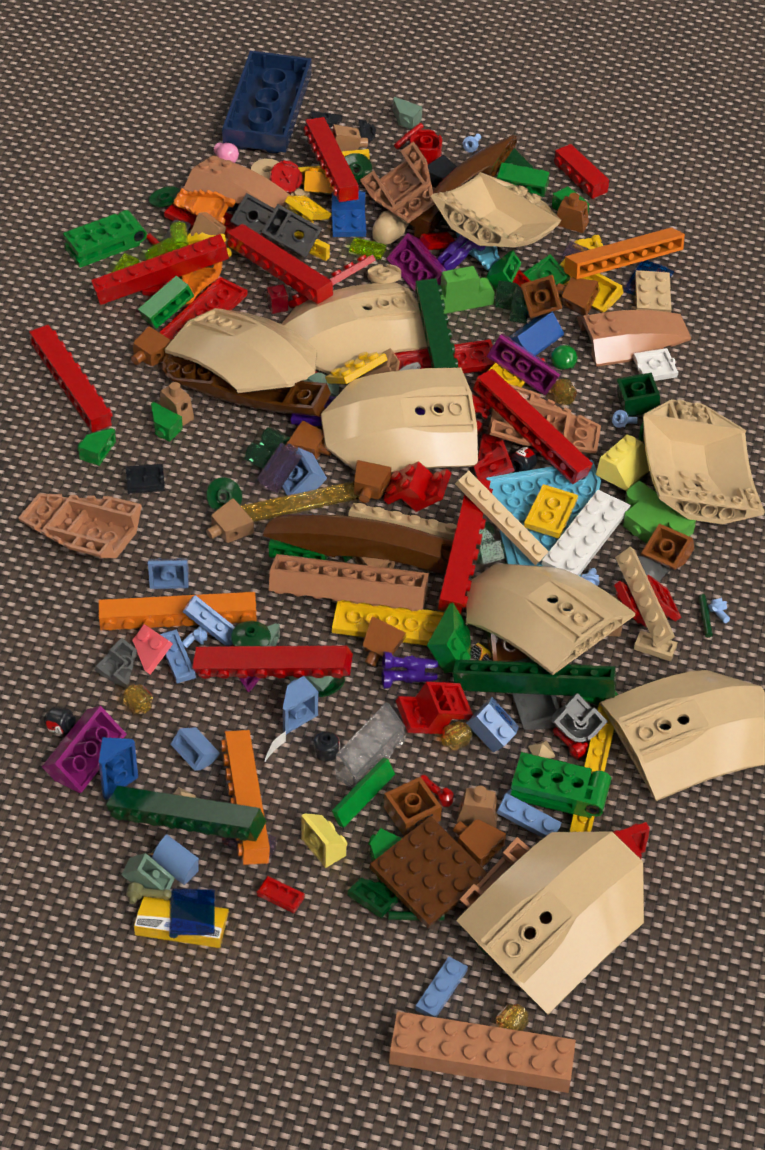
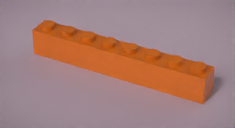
M671 227L565 256L564 272L575 279H580L677 252L684 248L685 234Z
M255 592L196 595L230 623L257 621ZM194 595L99 600L100 630L142 628L144 624L149 628L198 625L182 612Z
M250 730L225 731V740H221V751L225 752L223 754L224 766L228 767L225 770L226 781H230L228 783V795H232L230 803L260 808L264 815ZM266 824L256 842L235 838L236 841H239L237 853L238 856H242L243 865L269 863L270 847Z

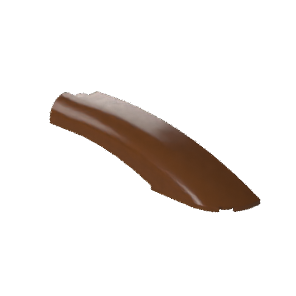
M511 135L501 139L469 157L433 190V194L454 190L473 179L479 172L495 177L501 167V163L506 161L515 148L517 136ZM436 204L410 222V225L414 226L413 230L416 238L420 239L421 234L432 233L444 218Z
M166 354L162 363L164 373L171 381L178 382L185 387L214 398L260 410L320 417L321 413L325 410L324 405L331 395L327 383L299 381L292 387L237 393V390L224 379L193 361L185 360L172 354Z
M329 514L280 515L272 519L263 532L264 537L334 558L335 556L377 558L416 566L442 575L446 574L453 540L414 528L367 518Z

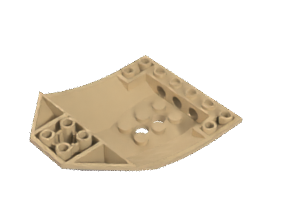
M481 172L454 190L431 195L450 228L479 246H526L548 235L561 222V219L541 200L539 195L530 194L527 192L528 189L523 186L518 187Z
M396 282L362 284L334 290L333 296L319 304L312 300H307L296 306L281 324L302 336L317 350L316 369L329 375L331 374L330 371L345 366V362L357 359L358 355L363 352L383 353L389 348L394 353L427 349L418 302L409 288Z
M217 308L189 320L165 348V353L182 357L185 360L193 361L209 369L233 386L237 393L292 387L295 383L306 380L309 376L315 374L317 350L302 336L280 323L245 312Z
M461 368L411 369L358 378L351 381L321 413L325 448L355 472L357 460L392 467L391 473L397 470L400 471L407 465H412L418 461L427 469L474 467L478 463L477 422L472 393ZM434 407H439L442 413L435 412ZM415 408H422L425 411V414H416Z
M671 399L644 414V443L647 462L654 487L661 501L687 519L716 524H727L764 515L765 511L756 491L749 465L745 436L747 430L698 402L690 403L684 400Z
M494 564L471 580L470 592H467L469 597L466 606V625H474L505 640L525 653L552 675L635 616V612L597 585L562 568ZM556 598L558 602L550 603L547 601V599Z
M708 670L689 671L647 683L619 694L615 698L600 702L655 801L722 775L761 765L765 766V692L759 685ZM680 716H685L689 719V723L682 725L677 719ZM661 724H668L671 728L669 730H662L659 726Z
M551 832L503 873L456 921L549 1015L584 978L644 923L643 861L613 832ZM543 912H550L552 914V921L549 924L541 923L540 915ZM530 927L535 928L536 936L530 940L526 939L524 936L525 930Z

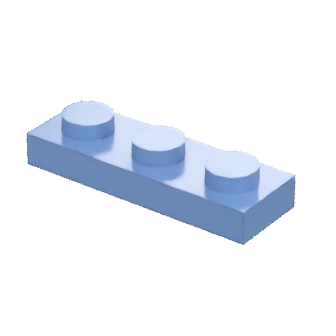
M194 595L182 612L226 647L233 644L231 634L235 626Z
M177 629L160 634L173 643L165 657L176 683L196 678L195 671L192 669L193 666Z
M507 793L496 812L542 838H545L551 832H558L562 823Z
M448 957L416 1004L415 1010L425 1016L437 1018L466 974L468 966Z

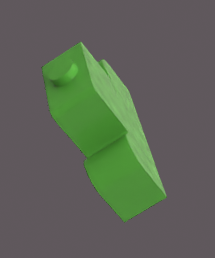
M474 266L443 271L441 273L442 295L440 297L445 302L444 314L494 305L495 293L489 280L485 277L479 278Z
M641 481L636 482L627 490L625 503L631 506L625 512L623 527L646 544L659 523L687 536H691L694 533L696 520L687 519L658 498L654 490Z

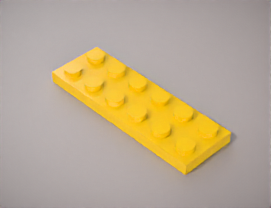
M341 600L337 601L332 633L365 637L373 616L406 632L404 643L427 646L445 612L424 609L411 611L408 608L400 607L395 609L385 605L372 606L369 603L361 602L355 604L351 601Z

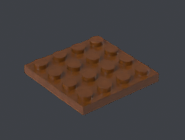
M431 816L374 860L369 866L371 871L427 928L460 902V898L472 885H477L487 875V872Z

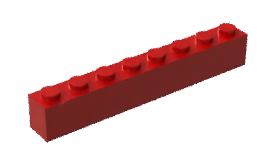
M325 118L305 120L306 126L303 127L304 135L307 136L308 144H311L312 152L316 154V160L320 162L321 170H324L325 178H328L329 187H332L333 195L337 197L339 202L359 199V185Z
M241 224L227 232V242L230 248L271 273L297 292L303 294L309 300L319 304L333 296V283L330 279L246 225Z
M221 234L95 278L91 282L99 304L102 305L172 280L175 276L180 277L229 259L227 247Z
M49 324L29 331L32 347L90 431L93 433L111 426V418L113 417L111 409L105 406L102 396H98L95 386L89 383L87 375L82 373L78 362L75 363L71 352L66 350L64 342L58 339L57 332L52 330Z
M493 368L477 377L473 390L572 484L588 476L593 463Z
M477 478L491 493L493 492V489L490 488V480ZM465 494L438 610L446 611L449 604L454 603L460 615L462 607L466 608L469 596H465L466 591L470 592L472 584L469 576H474L476 565L472 563L473 560L477 561L479 549H476V546L481 545L483 536L479 532L480 529L484 530L486 519L483 518L484 513Z
M347 645L196 647L192 669L199 677L209 679L210 677L223 679L238 677L245 679L247 677L266 678L267 676H274L276 678H285V676H293L295 678H301L302 676L342 678L343 676H350L353 653Z

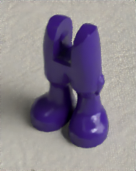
M460 234L456 241L450 243L437 260L447 271L453 270L467 257L471 250L476 249L481 252L486 246H479Z
M383 652L381 675L383 689L390 688L394 681H404L406 683L435 681L438 678L437 673L425 672V668H437V660L419 658L413 655L400 658L393 656L391 652ZM394 667H403V668H406V670H403V671H396V670H389V669L394 668Z

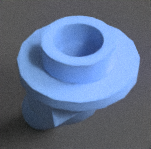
M476 134L474 137H466L463 141L464 149L467 152L476 151L481 135Z
M617 410L612 416V423L614 426L622 428L626 424H637V417H628L624 410Z
M591 568L587 574H582V578L597 586L600 582L595 568Z
M722 598L711 600V604L708 605L710 612H715L724 623L729 622L730 617L723 611L727 609V601H723Z
M199 626L182 641L183 646L188 648L194 640L204 645V641H207V631Z

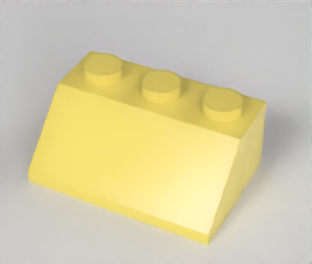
M627 434L600 457L596 475L627 491L650 471L645 445L635 437Z

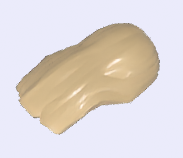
M389 210L384 211L374 222L372 229L373 239L382 245L391 244L404 234L409 223H406Z

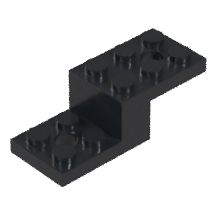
M248 193L245 194L230 221L236 227L241 224L246 225L275 245L278 243L305 259L322 230L319 226L277 204L273 208ZM254 212L257 214L258 218L256 220H251L248 217V214ZM300 231L303 233L304 237L302 239L295 238L294 233Z

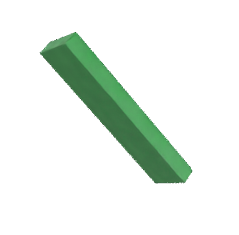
M382 758L332 810L340 827L344 828L395 775L389 759Z

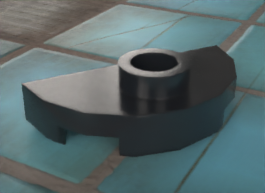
M311 111V119L324 117L329 127L337 123L340 124L343 119V115Z
M359 120L361 138H368V143L373 141L376 136L375 126L367 123L366 120Z

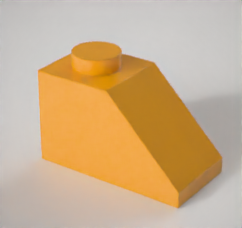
M309 167V170H305L304 191L333 192L332 187H329L328 178H325L324 172L319 170L318 167Z

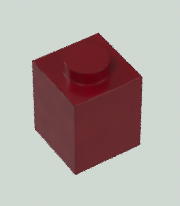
M283 284L267 287V304L271 314L288 311V294Z

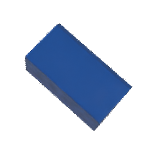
M552 311L535 317L510 335L509 338L536 356L561 338L564 332Z
M102 738L99 768L102 793L105 800L112 796L117 786L126 787L138 778L135 741L133 739Z

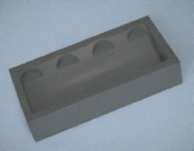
M530 657L514 661L536 663ZM512 693L524 729L539 730L556 727L551 722L552 716L559 708L555 695Z

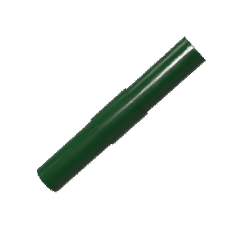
M700 594L698 599L706 638H710L713 634L705 594Z
M388 911V920L420 921L411 911ZM443 915V916H442L439 920H437V921H444V920H445V915Z

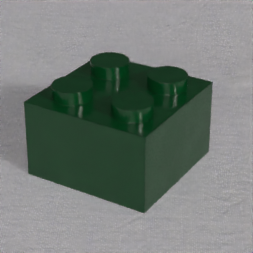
M652 372L617 379V395L622 409L627 413L628 417L645 414L649 410L660 406V393Z

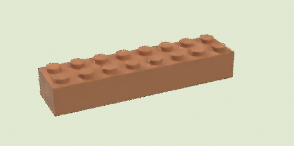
M276 554L270 568L269 591H274L277 594L291 593L295 596L307 595L316 599L330 598L334 601L346 600L355 604L362 602L369 603L372 606L385 605L395 609L401 607L408 608L411 611L423 610L427 595L429 573Z
M397 1011L389 1064L569 1093L576 1040Z

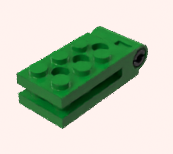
M124 210L118 215L113 214L63 233V238L66 241L64 248L79 268L140 246V243L147 237V232L129 210Z
M521 752L511 786V796L522 802L587 818L597 817L603 814L611 776L604 771L592 772L591 768Z

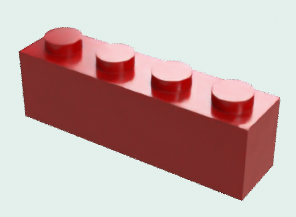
M572 144L555 150V165L591 199L608 192L609 179Z

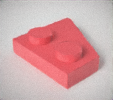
M145 624L133 638V643L143 668L151 675L173 643Z

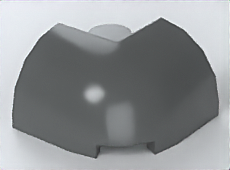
M575 693L562 708H558L551 718V722L566 737L577 742L589 741L608 722L594 707L591 708L578 693Z

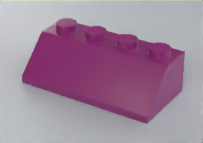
M409 233L405 235L386 258L391 265L401 269V276L414 291L416 281L436 278L438 285H441V273L447 271L426 246Z
M504 334L499 336L487 355L488 358L545 396L561 374L554 367Z
M102 706L89 708L42 765V768L54 781L78 793H82L100 770L99 757L102 738H124L127 734Z

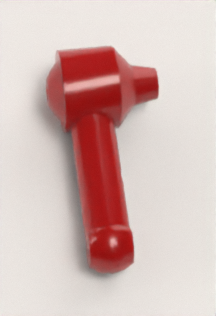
M557 727L554 728V735L559 737L569 747V752L574 759H578L586 754V749L589 747L587 742L575 743Z
M420 776L430 791L438 796V802L441 806L449 807L453 804L454 794L452 790L448 788L441 789L428 776Z

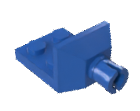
M359 190V199L339 202L332 192L333 237H366L365 192Z

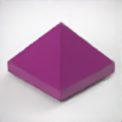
M247 677L239 679L247 692H250L261 678Z

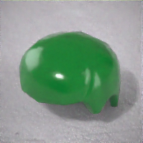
M560 345L553 350L551 362L557 369L566 370L574 368L576 362H578L577 353L569 345Z

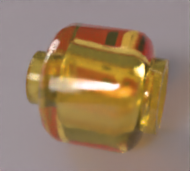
M558 379L551 388V393L558 404L569 405L574 402L577 396V390L569 379Z
M132 684L124 691L123 703L134 714L146 713L151 709L153 695L143 685Z
M456 721L443 728L441 741L445 747H449L453 751L458 750L470 743V738H472L471 729L466 723Z
M508 1004L496 1017L497 1027L523 1031L529 1024L528 1012L519 1004Z

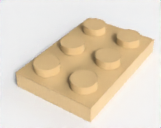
M636 270V310L671 312L670 273Z

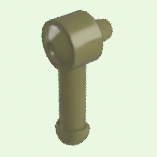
M132 882L128 885L126 896L129 898L130 904H135L142 896L169 900L172 893L168 889L144 888L140 883Z

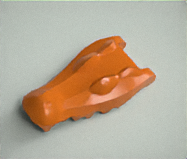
M181 188L176 199H174L175 206L183 208L198 216L199 212H207L222 225L226 221L223 217L228 207H233L236 203L234 199L225 197L216 191L211 192L207 190V192H204L201 189L191 192Z
M222 262L214 264L213 268L205 267L182 276L183 279L181 280L189 285L194 294V297L185 305L191 304L204 288L219 277L222 270Z

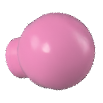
M220 142L214 147V153L219 158L230 160L233 163L237 161L239 152L234 144Z

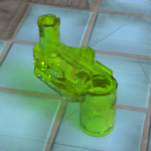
M183 222L172 223L170 225L171 238H167L148 248V251L144 254L145 261L189 245L187 225Z

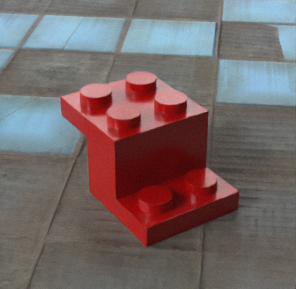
M419 461L412 465L409 464L404 469L397 470L391 475V481L386 489L384 501L389 505L402 499L413 510L418 512L443 500L452 473L446 468L433 475Z
M647 575L666 618L669 617L675 622L682 618L668 588L650 575ZM621 581L614 584L618 600L635 612V616L632 618L638 624L641 623L647 627L629 587Z
M426 682L416 697L398 696L395 701L407 733L442 734L452 719L469 720L473 716L460 683Z
M647 822L633 824L629 828L613 831L640 859L642 858L641 853H644L646 850L650 831Z

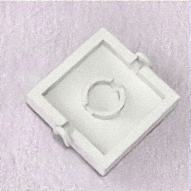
M667 348L634 353L633 355L640 374L652 372L655 381L676 378L678 376L675 359L671 358Z

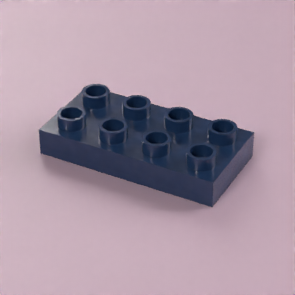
M250 50L222 128L223 143L234 144L238 149L256 148L263 149L268 153H286L312 74V58Z

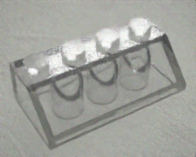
M386 702L336 754V779L351 789L382 758L389 759L393 750L397 746H401L406 739L405 725L389 703Z

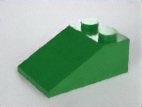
M454 603L449 604L427 644L444 673L453 672L456 659H471L470 630Z

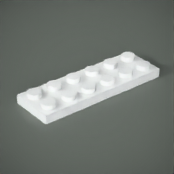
M597 490L544 557L542 566L562 568L580 575L622 521L625 512L630 509L631 505Z

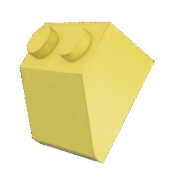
M306 813L301 815V839L325 868L346 856L347 842L342 835L339 836L334 825L330 821H327L322 815Z

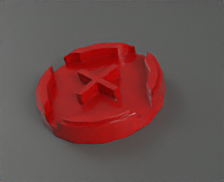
M284 160L273 166L270 171L269 180L290 194L300 187L303 175L295 163Z

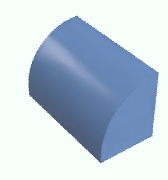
M196 727L180 728L171 742V746L195 771L206 768L220 755L219 751Z
M166 834L156 847L153 860L180 883L185 885L199 871V858Z

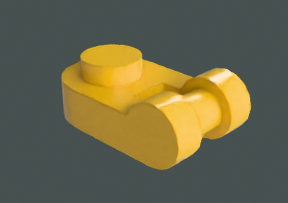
M594 235L591 238L576 240L573 244V252L576 254L604 245L601 243L600 236Z

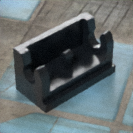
M163 464L126 466L128 494L165 491Z

